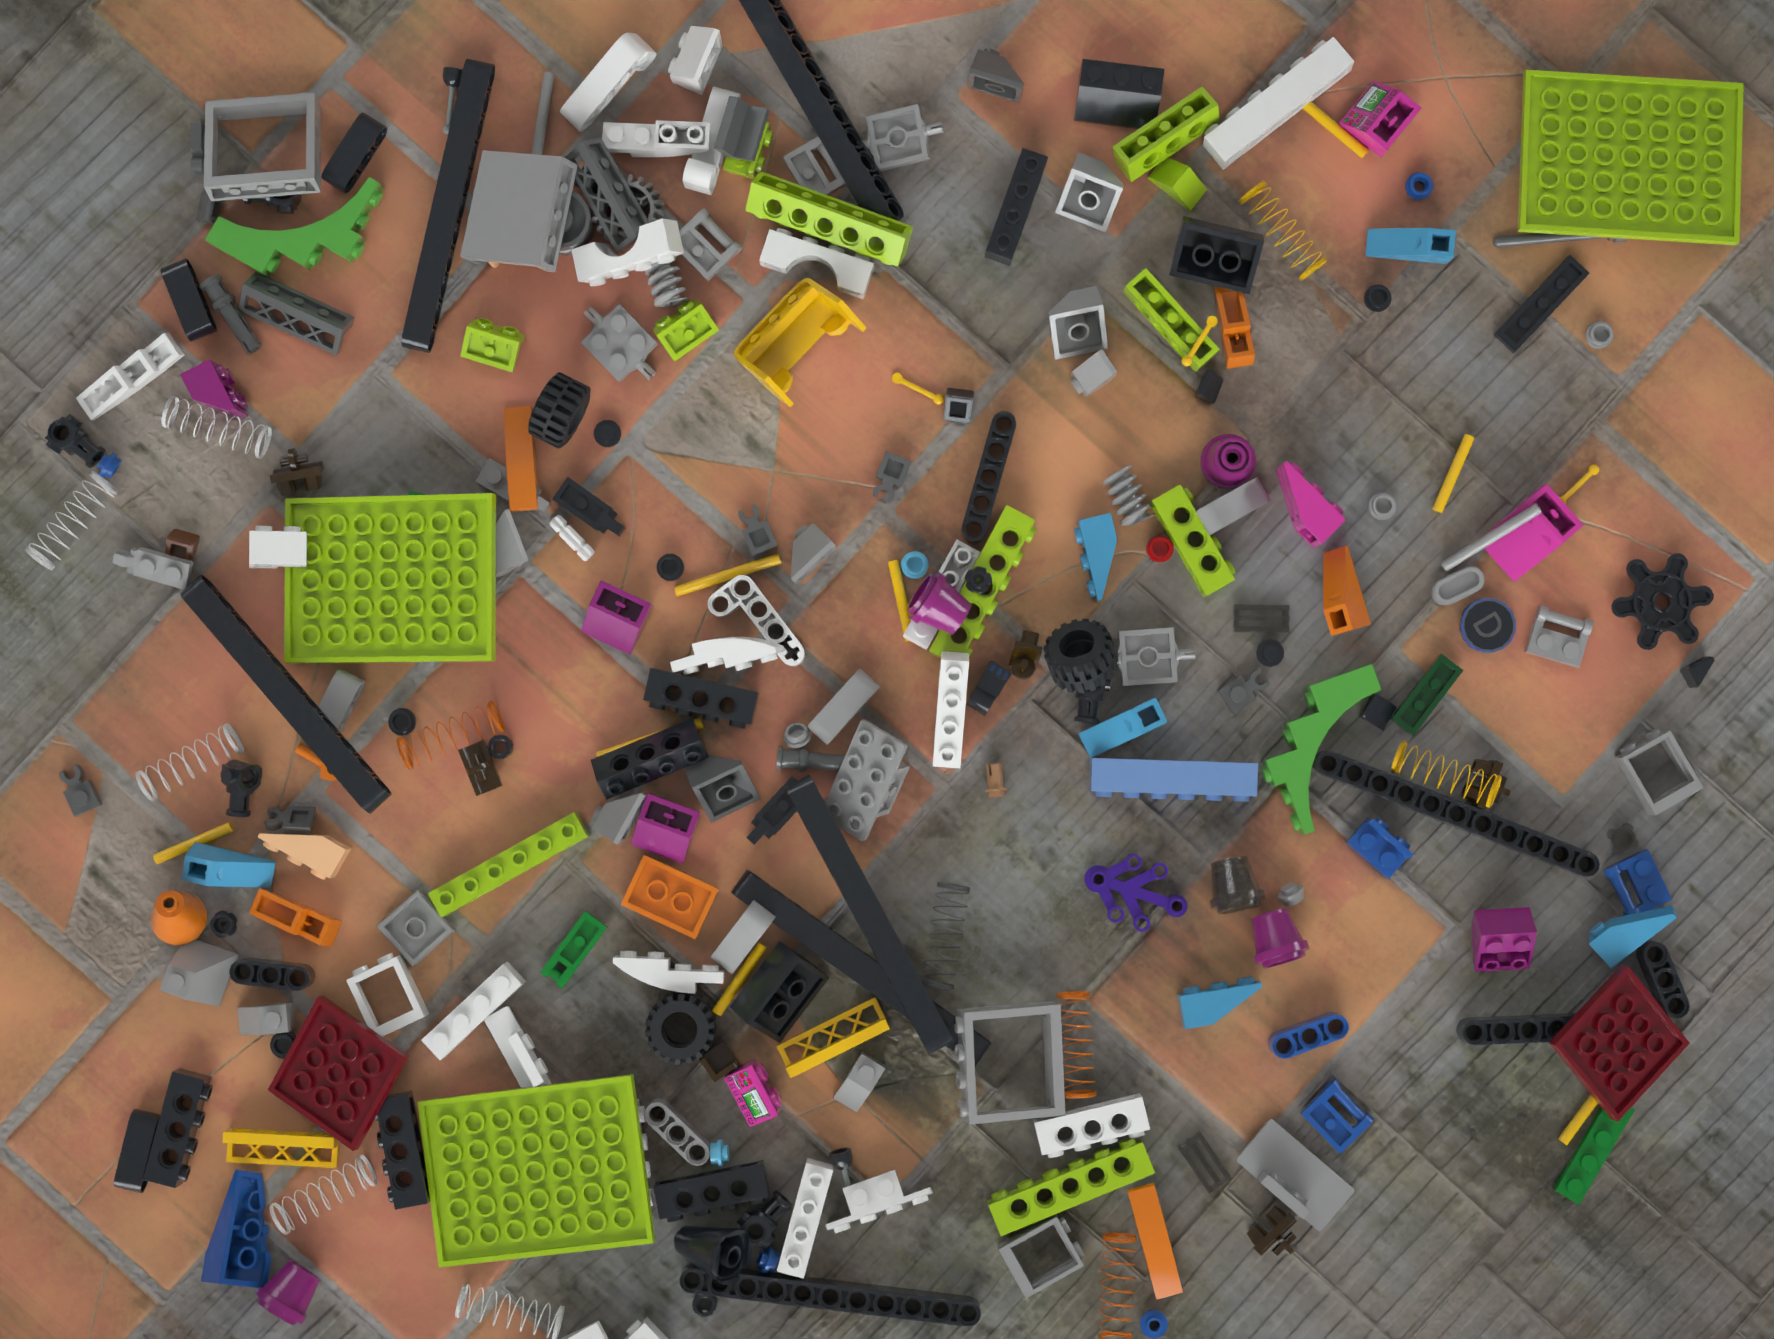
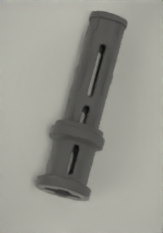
M216 274L200 284L199 288L207 293L213 303L212 308L220 312L246 354L249 355L259 350L262 344L256 338L235 305V296L230 294L222 283V276Z
M778 746L776 770L792 768L798 769L799 772H804L809 768L839 771L845 755L808 752V749L802 747L800 750H791Z

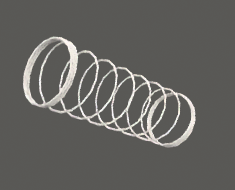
M172 395L164 407L161 424L164 428L170 429L177 416L179 403L182 401H179L178 396ZM175 398V407L170 414L168 424L165 425L168 408ZM188 403V411L184 416L180 428L181 433L185 431V428L187 426L189 419V410L194 405L198 404L201 408V415L195 425L193 437H196L198 435L202 422V415L207 410L205 409L202 412V407L199 403L193 404L190 408ZM214 410V420L212 421L206 436L207 442L210 440L214 430L216 419ZM226 413L225 415L227 419V424L225 425L222 431L219 446H221L225 440L228 423L230 422V420L228 421ZM188 414L186 425L182 431L183 422ZM239 419L240 426L234 438L232 450H235L239 441L241 427L247 421L241 425ZM199 420H200V425H199L198 431H197V433H196V435H195V430H196L197 424H198V422H199ZM247 420L252 424V434L247 442L245 454H248L251 448L253 433L259 426H264L263 424L258 425L254 429L252 421ZM212 424H213V428H212L211 435H210L209 439H207V438H208L209 431H210V428H211V426H212ZM264 426L258 436L255 446L256 458L261 459L269 447L272 430L269 426ZM225 428H226V432H225L224 439H223V441H222V443H221V445H220L223 432H224V430H225ZM238 432H239L238 439H237V443H236V445H235V447H234V449H233L235 439H236L237 434H238ZM265 433L263 450L259 455L260 443ZM250 439H251V443H250L249 449H248V451H247V453H246L248 443H249V441H250Z
M91 471L89 475L105 490L91 482L82 481L83 487L94 499L78 491H73V495L77 499L74 492L80 493L106 508L88 491L83 482L96 486L113 498L112 494L117 495L118 490L106 479L99 476V474ZM77 499V501H78L85 509L79 507L78 505H76V504H74V503H71V502H68V501H65V502H64V505H65L66 509H67L71 514H72V512L67 508V506H66L65 503L73 504V505L77 506L78 508L84 510L85 512H87L88 514H90V515L93 516L94 518H97V517L94 516L78 499ZM56 512V513H55L56 517H57V513L63 514V515H65V516L71 518L72 520L76 521L77 523H79L80 525H82V526L85 527L86 529H88V528H87L81 521H79L73 514H72V516H73L75 519H73L72 517H70V516H68V515H66V514H64V513H61V512ZM57 517V519L59 520V522H60L66 529H64V528H62V527H60V526H58V525H56V524H54V523H51V522H47V523H46L47 528L49 529V531H50L55 537H56V535L50 530V528L48 527V523L53 524V525H55V526H57V527H59V528L65 530L66 532H68V533H70L71 535H73L75 538L79 539L76 535H74V534L60 521V519H59L58 517ZM38 533L39 540L47 549L37 544L29 543L25 551L38 563L49 570H53L55 568L54 564L40 552L30 547V544L46 550L59 560L61 559L43 543L39 534L52 538L69 550L70 548L58 537H56L58 539L56 540L47 534Z
M228 723L220 726L219 729L223 728L231 747L238 754H242L244 752L242 742L232 726ZM218 729V735H219L218 741L221 743V745H222V747H223V749H224V751H225L227 757H228L229 759H231V756H230L228 750L226 749V747L223 745V743H222V741H221L220 733H219V729ZM207 733V735H206L207 745H206L203 741H201V740H199V739H196V740L194 741V750H195V752H194L190 747H188V746H183V748H184V747H187V748H189L192 752H194V754L197 756V759H198V761H199V763H200L202 769H203L205 772H207V769H206L204 763L202 762V760H201V759L199 758V756L197 755L196 748H195V742H196V741L202 742V743L209 749V752H210V754H211V756H212L214 762L216 763V765L219 766L218 760L216 759V757H215V755L213 754V752L210 750L209 745H208V741H207V736H208V734H211V735H213L215 738H217V737H216L214 734H212V733ZM229 733H230V734L233 736V738L236 740V742H237V744H238V746H239V749L237 748V746L235 745V743H234L233 740L231 739ZM182 748V757H181L180 755H178L177 753L172 752V753L170 754V764H169L167 761H165V762L172 768L173 773H174L176 779L178 780V782H179L180 785H182V786H183V782H182L180 776L178 775V773L175 771V769H174L173 766H172V762H171V755H172V754L178 755V756L184 761L185 766H186V768H187L189 774L191 775V777H192L193 779H195V776H194V774H193L191 768H190L189 765L185 762L184 755H183V748ZM159 759V760H158V763H157V765H158V770H157V769H155V770L159 773V775H160V777H161V780H162L164 786L166 787V789H167L169 792H171V789H170V787H169L167 781L165 780V778H164V777L161 775V773H160V770H159V761H160V760H163V759ZM147 767L145 773L141 770L137 771L135 774L136 780L144 795L150 801L159 799L157 791L147 776ZM139 774H141V776L149 785L153 797H151V795L145 789Z
M364 1155L357 1156V1163L363 1177L369 1185L374 1187L377 1185L378 1180L371 1163ZM356 1159L355 1167L349 1163H345L344 1165L348 1164L355 1169L363 1188L367 1190V1185L364 1179L357 1171ZM361 1159L369 1168L374 1183L370 1180L367 1173L365 1172ZM344 1165L343 1174L338 1170H332L330 1175L331 1181L328 1178H326L332 1184L335 1195L341 1204H343V1199L338 1189L332 1182L333 1171H337L344 1177L345 1183L351 1195L355 1197V1192L351 1184L345 1177ZM318 1181V1189L327 1209L331 1210L330 1203L321 1191L320 1182ZM307 1187L306 1193L297 1189L294 1193V1200L287 1197L295 1203L298 1214L305 1224L307 1223L306 1217L295 1200L297 1191H301L307 1196L312 1211L319 1217L316 1206L308 1196ZM335 1189L337 1190L342 1202L340 1201ZM323 1196L325 1197L326 1201L328 1202L329 1207H328L327 1204L325 1203V1200H324ZM283 1200L282 1207L275 1202L270 1204V1214L277 1228L285 1235L289 1234L291 1229L295 1230L290 1216L283 1208ZM310 1201L312 1202L313 1206L315 1207V1209H316V1211H317V1214H316L315 1211L313 1210ZM273 1206L278 1209L283 1217L287 1232L277 1220ZM298 1208H299L300 1211L302 1212V1214H303V1216H304V1218H305V1221H304L303 1218L301 1217ZM287 1216L289 1217V1219H290V1221H291V1223H292V1225H293V1228L291 1227V1225H290V1223H289V1221H288Z
M463 1284L457 1301L456 1318H460L463 1312L468 1286L469 1302L466 1320L476 1295L481 1288L476 1292L469 1309L471 1289L469 1284ZM482 1288V1292H483L482 1307H481V1314H480L479 1323H481V1320H482V1317H483V1315H484L485 1309H486L487 1304H488V1302H489V1300H490V1298H491V1295H490V1296H489V1299H488V1301H487V1303H486V1305H485L484 1311H483V1313H482V1310H483V1302H484V1289H483V1288ZM496 1292V1305H495V1313H494V1319H493V1326L495 1325V1322H496L497 1316H498V1314H499L500 1308H501V1306H502V1304H503V1302H504L506 1296L509 1295V1311H508V1318H507L506 1329H508V1326H509V1324H510V1321H511L512 1315H513V1313H514V1310H515V1308H516V1306H517V1304H518L520 1298H522V1300H523V1307H522V1317H521V1324H520V1332H521V1331H522V1328H523V1325H524V1323H525L526 1317H527V1315H528V1312H529V1310H530V1308H531L533 1302L536 1301V1299L532 1301V1303H531V1305H530V1307H529V1309H528V1311H527V1314H526V1316H525V1319H524V1321H523V1324H522L523 1311H524V1298L521 1296V1297L518 1299V1301H517V1303H516V1305H515V1307H514V1309H513V1312H512V1314H511L510 1320H509L510 1305H511V1297H510V1294L508 1293V1294L505 1295V1297L503 1298V1301H502V1303H501V1305H500V1307H499V1310H498V1312H497V1315H496V1308H497V1292ZM536 1301V1314H535V1323H534L533 1336H534L535 1333H536V1330H537L538 1324H539V1322H540V1319H541V1317H542V1314H543V1312H544V1310H545V1308H546V1306H547V1304H546L545 1307H544V1309H543V1311H542V1313H541V1315H540V1318H539V1320H538V1323H537V1326H536V1329H535L536 1318H537V1301ZM548 1302L549 1321L546 1338L549 1337L555 1321L552 1339H557L565 1307L562 1305L559 1307L549 1330L551 1306Z

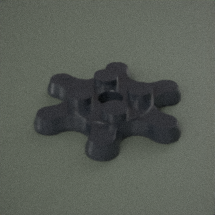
M1676 553L1669 556L1665 568L1660 572L1651 571L1645 562L1640 559L1631 560L1627 564L1626 572L1634 581V592L1629 597L1616 598L1612 602L1611 610L1619 618L1633 616L1639 620L1641 630L1637 636V644L1644 650H1651L1656 647L1659 636L1666 631L1675 633L1684 644H1692L1698 639L1699 632L1690 621V613L1697 606L1709 605L1714 598V594L1707 586L1690 587L1686 584L1684 572L1687 569L1688 561L1682 554ZM1659 594L1664 595L1668 600V605L1663 610L1657 608L1654 604L1655 598Z

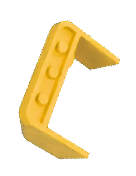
M805 278L799 281L736 346L734 357L773 395L791 407L794 403L785 393L791 388L793 376L789 370L825 332L830 336L840 335L847 330L850 323L862 332L866 327L842 299L812 279Z

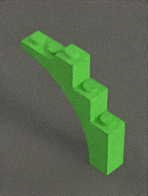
M369 177L358 193L341 209L323 220L301 228L282 231L257 230L237 225L218 216L205 240L266 277L277 271L281 263V255L310 271L313 266H317L321 261L323 248L352 264L354 259L360 258L365 249L364 242L366 240L358 234V231L363 230L370 219L368 215L373 206L377 207L381 202L384 188L379 182Z
M1372 664L1306 686L1307 692L1304 693V698L1308 708H1313L1314 713L1284 723L1285 729L1282 730L1286 744L1288 746L1292 745L1293 749L1262 760L1264 766L1260 768L1265 782H1270L1271 786L1283 785V789H1280L1282 799L1285 805H1290L1293 813L1289 816L1291 824L1295 831L1299 830L1300 834L1305 835L1315 831L1309 806V782L1311 768L1321 742L1330 727L1346 710L1361 699L1381 690Z

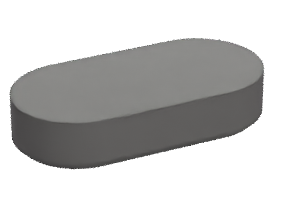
M1467 566L1437 580L1432 585V599L1439 605L1447 606L1466 598L1483 587L1485 582L1484 574L1475 566Z

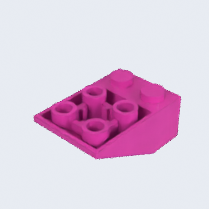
M1286 461L1275 471L1294 529L1314 548L1324 543L1346 521L1342 516L1344 512L1336 503H1329L1322 496L1324 492L1314 482L1310 484L1303 477L1304 472L1297 464L1293 462L1290 464Z
M1548 484L1534 490L1487 532L1489 533L1535 503L1540 507L1542 513L1484 548L1513 582L1557 549L1583 526L1581 521Z

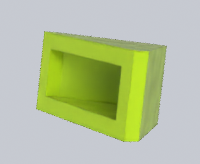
M1167 158L1159 163L1148 176L1151 182L1189 212L1207 191L1206 187L1189 166L1171 158Z

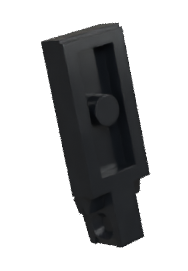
M569 477L566 478L552 498L576 517L603 534L609 529L620 537L626 529L614 520L618 514L613 511V508Z
M793 777L754 816L755 818L751 823L755 828L746 837L752 844L755 845L763 835L770 839L797 812L785 790V787L797 781Z

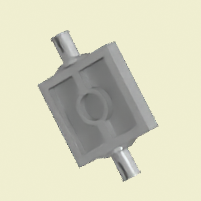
M915 104L867 116L868 136L867 140L863 142L868 151L870 150L881 172L930 160L929 136L944 133L943 123L940 121L926 125L923 120L921 106Z
M619 304L610 314L604 317L592 306L589 307L588 310L595 317L588 311H585L584 315L595 326L591 333L581 342L584 347L619 382L637 369L648 381L652 379L656 371L645 361L649 353L659 343L622 305Z
M1174 627L1118 631L1117 665L1121 671L1122 686L1178 682L1177 666L1179 660L1195 659V654L1184 655V653H1195V648L1178 649L1174 637Z

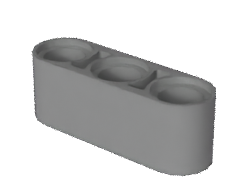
M1258 477L1200 508L1196 513L1208 534L1211 535L1265 505L1271 499Z
M341 668L335 673L318 706L340 732H342L366 682Z
M860 668L810 722L807 728L828 745L881 686Z
M753 900L710 958L733 974L776 916Z
M654 1099L651 1101L644 1114L647 1123L688 1163L695 1166L704 1164L710 1156L709 1141L669 1102L664 1099ZM654 1106L662 1107L665 1111V1117L663 1119H655L651 1115V1108ZM676 1125L683 1127L685 1136L680 1139L673 1137L671 1128ZM693 1145H701L705 1149V1155L700 1158L693 1156L691 1147Z

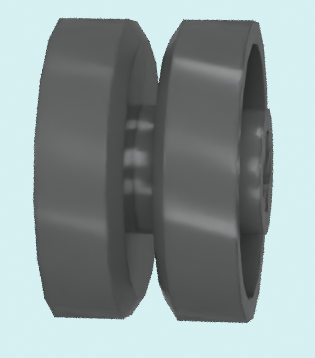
M572 191L559 252V255L563 256L572 255L571 249L589 244L594 234L595 223L592 221V212L584 199L574 191Z

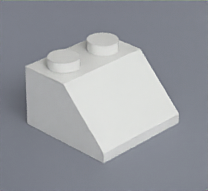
M691 26L688 33H683L679 42L681 51L678 58L673 57L668 69L673 84L703 95L723 47L720 30Z

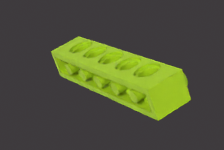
M762 171L751 182L745 211L753 213L758 218L775 221L785 228L797 229L804 232L807 236L827 240L834 246H843L854 250L859 255L879 259L886 265L899 266L907 253L913 226ZM800 209L804 210L806 214H803ZM825 218L829 219L832 224L828 223ZM851 228H854L858 233L853 232ZM876 237L882 239L883 242L878 241Z
M1006 505L973 569L977 566L984 567L986 572L991 574V593L982 595L977 592H970L966 587L967 582H965L960 591V594L967 601L978 607L979 616L975 619L965 618L959 627L966 633V640L963 643L957 644L953 642L949 633L940 630L928 652L941 658V651L969 653V656L971 655L973 650L968 647L973 638L977 640L980 638L986 626L981 622L986 614L991 616L999 601L994 598L998 590L1004 592L1011 579L1007 573L1012 565L1017 568L1024 553L1020 549L1024 541L1031 542L1037 530L1033 527L1036 520ZM1007 532L1014 533L1018 539L1017 544L1011 547L1006 546L1003 543L1002 536ZM994 556L1001 557L1005 562L1004 568L1000 571H995L990 567L989 561ZM979 577L976 578V582L978 583L979 581H981Z
M573 812L429 892L428 895L440 917H445L591 835L579 813Z
M1135 1138L1124 1139L1119 1142L1120 1146L1112 1150H1109V1147L1102 1148L1093 1153L1094 1157L1085 1161L1083 1158L1075 1159L1068 1163V1168L1061 1171L1054 1168L1042 1174L1043 1178L1033 1182L1032 1179H1027L1018 1183L1017 1189L1009 1192L1003 1189L991 1195L992 1199L987 1200L1000 1236L1155 1174L1142 1140L1140 1138L1136 1140ZM1119 1157L1128 1159V1165L1123 1170L1114 1168V1162ZM1092 1168H1101L1103 1174L1100 1179L1091 1180L1088 1178V1173ZM1067 1178L1077 1180V1186L1074 1190L1067 1191L1062 1188V1184ZM1043 1188L1049 1189L1052 1192L1050 1199L1047 1201L1038 1200L1037 1193ZM1016 1199H1022L1026 1202V1207L1024 1210L1016 1212L1011 1209L1012 1202Z

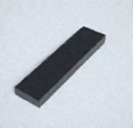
M1571 255L1567 256L1493 335L1512 353L1516 352L1590 273Z

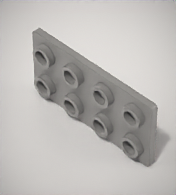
M867 720L860 721L825 802L837 826L861 841L867 840L877 817L890 813L910 768L908 764L902 761L907 744Z
M1271 1118L1236 1158V1161L1256 1177L1261 1184L1318 1231L1324 1229L1355 1191L1353 1187Z

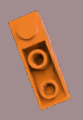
M1348 545L1323 553V611L1331 636L1371 625Z

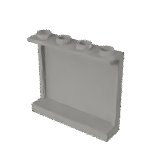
M483 150L460 257L475 264H480V261L532 266L546 272H555L578 165L562 156Z

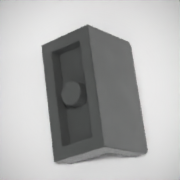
M729 96L714 149L728 158L755 161L769 110L765 107L748 105L739 97Z

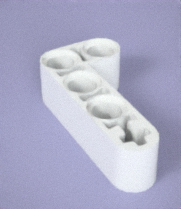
M623 34L565 102L560 113L579 132H583L593 123L633 73L646 69L653 62L657 53L637 34Z
M715 86L712 88L702 121L711 123L709 151L693 154L692 159L688 158L683 174L685 188L708 195L713 194L724 158L722 153L714 149L728 98L729 96L740 98V93Z
M738 575L709 597L708 608L712 614L719 618L727 617L742 607L766 640L782 644L790 636L792 640L787 643L792 649L798 647L800 651L797 653L799 658L795 661L792 658L786 659L788 655L786 649L784 652L777 653L786 665L797 666L804 661L805 650L751 578L745 575ZM747 581L750 584L749 593L743 596L738 595L735 591L737 583ZM720 597L728 600V608L723 612H717L714 609V601ZM756 603H764L766 605L767 612L763 617H755L752 614V608ZM774 624L781 625L784 629L783 636L779 639H772L768 635L769 628Z

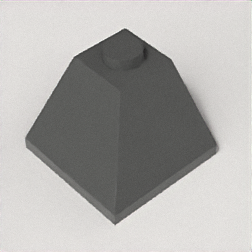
M985 48L984 51L978 49L969 72L968 88L1020 103L1024 83L1005 57L999 56L1000 53L993 49Z
M708 755L709 758L684 768L691 788L711 823L761 799L741 760Z

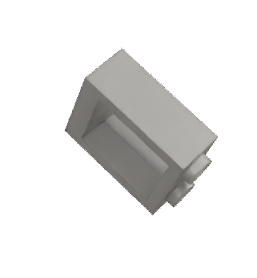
M1655 729L1644 736L1645 741L1638 745L1635 742L1628 744L1620 749L1622 754L1615 757L1647 815L1656 816L1703 789L1702 784L1670 730L1660 731ZM1661 742L1683 782L1658 797L1651 799L1629 760Z
M1055 1214L1042 1219L997 1244L999 1252L1025 1298L1034 1295L1084 1266L1081 1258L1085 1254L1078 1241L1071 1242L1068 1236L1071 1229L1064 1217L1059 1219ZM1054 1225L1072 1258L1030 1281L1012 1248Z

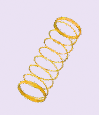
M1263 180L1248 191L1238 202L1243 204L1270 187L1261 190L1267 184ZM1271 188L1267 195L1256 205V207L1268 196V194L1271 191ZM1275 198V199H1273V200H1271V201L1265 203L1264 205H1262L1261 207L1257 208V209L1254 210V211L1251 210V212H1250L1248 215H1251L1252 213H1254V212L1257 211L1258 209L1262 208V207L1265 206L1266 204H1268V203H1270V202H1272V201H1274V200H1276V199H1279V200H1280V198ZM1278 202L1257 224L1258 226L1266 220H1268L1269 218L1273 217L1274 215L1284 210H1287L1283 217L1266 233L1265 236H1268L1269 234L1273 233L1282 226L1290 223L1291 221L1295 220V222L1291 226V228L1274 244L1273 247H1276L1277 245L1281 244L1282 242H1284L1285 240L1289 239L1290 237L1294 236L1299 232L1304 231L1300 238L1305 233V230L1298 231L1293 235L1289 236L1288 238L1284 239L1280 243H1278L1292 229V227L1296 223V219L1290 220L1289 222L1281 225L1280 227L1270 232L1284 218V216L1288 212V209H1283L1262 221L1276 207ZM1299 238V239L1282 255V258L1285 257V256H1287V255H1289L1290 253H1292L1293 251L1297 250L1298 248L1302 247L1303 245H1305V244H1307V243H1309V242H1312L1311 245L1308 247V249H1309V248L1312 246L1313 241H1308V242L1302 244L1301 246L1297 247L1296 249L1292 250V251L1289 252L1288 254H1286V253L1300 240V238ZM1307 249V250L1291 265L1290 268L1295 267L1296 265L1300 264L1301 262L1305 261L1306 259L1310 258L1311 256H1313V255H1315V254H1317V253H1320V255H1321L1322 252H1321V251L1316 252V253L1310 255L1309 257L1305 258L1304 260L1300 261L1299 263L1295 264V263L1308 251V249ZM1324 257L1316 264H1314L1316 262L1315 260L1299 276V280L1302 281L1305 278H1307L1319 267H1321L1328 259Z
M1403 740L1400 743L1392 763L1391 772L1396 773L1398 771L1399 775L1407 756L1415 746L1410 749L1403 761L1407 742ZM1415 745V746L1417 747V754H1416V760H1415V765H1414V769H1413V772H1412L1411 779L1413 778V775H1414V773H1415V771H1416V769H1417V767H1418L1420 761L1422 760L1423 756H1424L1428 751L1430 752L1429 765H1428L1426 777H1425V780H1424V784H1425V783H1426V780H1427V778H1428V776H1429V774H1430V772H1431V770H1432V768H1433V766L1435 765L1436 761L1440 758V756L1435 760L1434 764L1432 765V767H1431V769H1430V771H1429L1430 762H1431V751H1430V750H1427V751L1422 755L1421 759L1419 760V762H1418V764H1417V766H1416L1417 757H1418V746ZM1443 756L1442 770H1441L1439 782H1438V785H1437V789L1439 788L1440 783H1441V781H1442V779H1443L1445 773L1447 772L1448 768H1449L1450 765L1453 763V761H1452V762L1449 764V766L1447 767L1446 771L1444 772V774H1443V776H1442L1443 766H1444V756ZM1454 759L1453 761H1456V770L1450 794L1452 793L1461 773L1466 768V766H1469V775L1463 799L1465 798L1473 780L1475 779L1477 774L1482 770V781L1476 803L1479 802L1487 784L1489 783L1490 779L1495 775L1496 778L1493 782L1486 802V807L1490 808L1497 795L1502 776L1493 774L1489 778L1488 782L1486 783L1484 789L1481 792L1484 771L1483 769H1480L1472 779L1467 789L1471 770L1470 765L1467 764L1462 769L1458 778L1455 781L1457 772V760Z

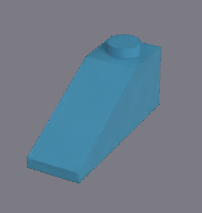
M1673 906L1611 918L1605 923L1599 922L1589 931V945L1612 968L1677 918L1676 909Z

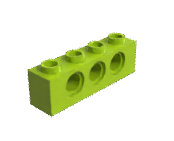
M1200 87L1114 145L1112 148L1116 166L1130 182H1133L1204 134L1212 125L1220 123L1218 103L1203 87Z
M1145 268L1125 286L1123 293L1183 358L1188 355L1203 330ZM1207 335L1192 357L1190 367L1195 373L1220 350Z
M1180 484L1153 499L1149 504L1204 598L1234 581L1233 574L1236 572L1228 559L1224 561L1219 551L1222 550L1218 539L1214 535L1210 536L1198 517L1192 505L1195 500L1188 488L1183 489ZM1182 509L1187 513L1186 523H1178L1174 519L1175 510ZM1189 533H1196L1200 536L1201 544L1199 547H1192L1188 543ZM1208 556L1214 560L1215 567L1212 571L1203 569L1201 565L1203 557Z

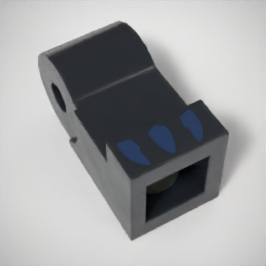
M991 660L966 705L985 716L1012 672Z

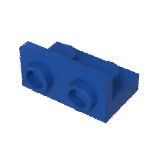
M1377 817L1375 820L1366 818L1346 843L1384 877L1389 879L1407 858L1410 859L1413 856L1408 850L1411 846L1400 836L1394 838L1387 832L1390 827Z

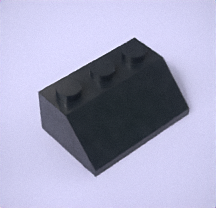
M1083 59L1080 67L1074 121L1134 129L1141 128L1158 116L1164 69Z
M1183 216L1169 275L1250 294L1264 244V237L1262 234Z
M779 941L731 1004L730 1008L748 1025L780 1043L830 977L797 951Z

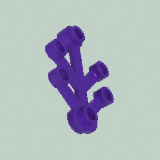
M1129 854L1125 860L1109 868L1101 865L1090 867L1084 876L1085 884L1089 890L1100 894L1107 909V917L1114 923L1123 920L1124 911L1119 906H1116L1109 889L1121 893L1133 918V926L1140 932L1149 929L1150 920L1147 916L1143 915L1136 898L1164 907L1166 912L1173 917H1180L1187 911V902L1180 895L1174 894L1166 897L1140 888V886L1154 879H1164L1168 875V868L1163 863H1155L1151 869L1124 882L1114 879V877L1128 869L1138 870L1142 865V859L1139 855ZM1131 857L1138 859L1136 867L1129 866L1128 861ZM1157 866L1164 868L1162 876H1156L1154 870ZM1096 874L1103 876L1101 884L1094 883L1093 878ZM1179 901L1181 903L1179 911H1173V902ZM1113 909L1120 911L1121 914L1118 919L1111 918L1110 914ZM1144 918L1147 923L1144 928L1137 927L1138 919Z

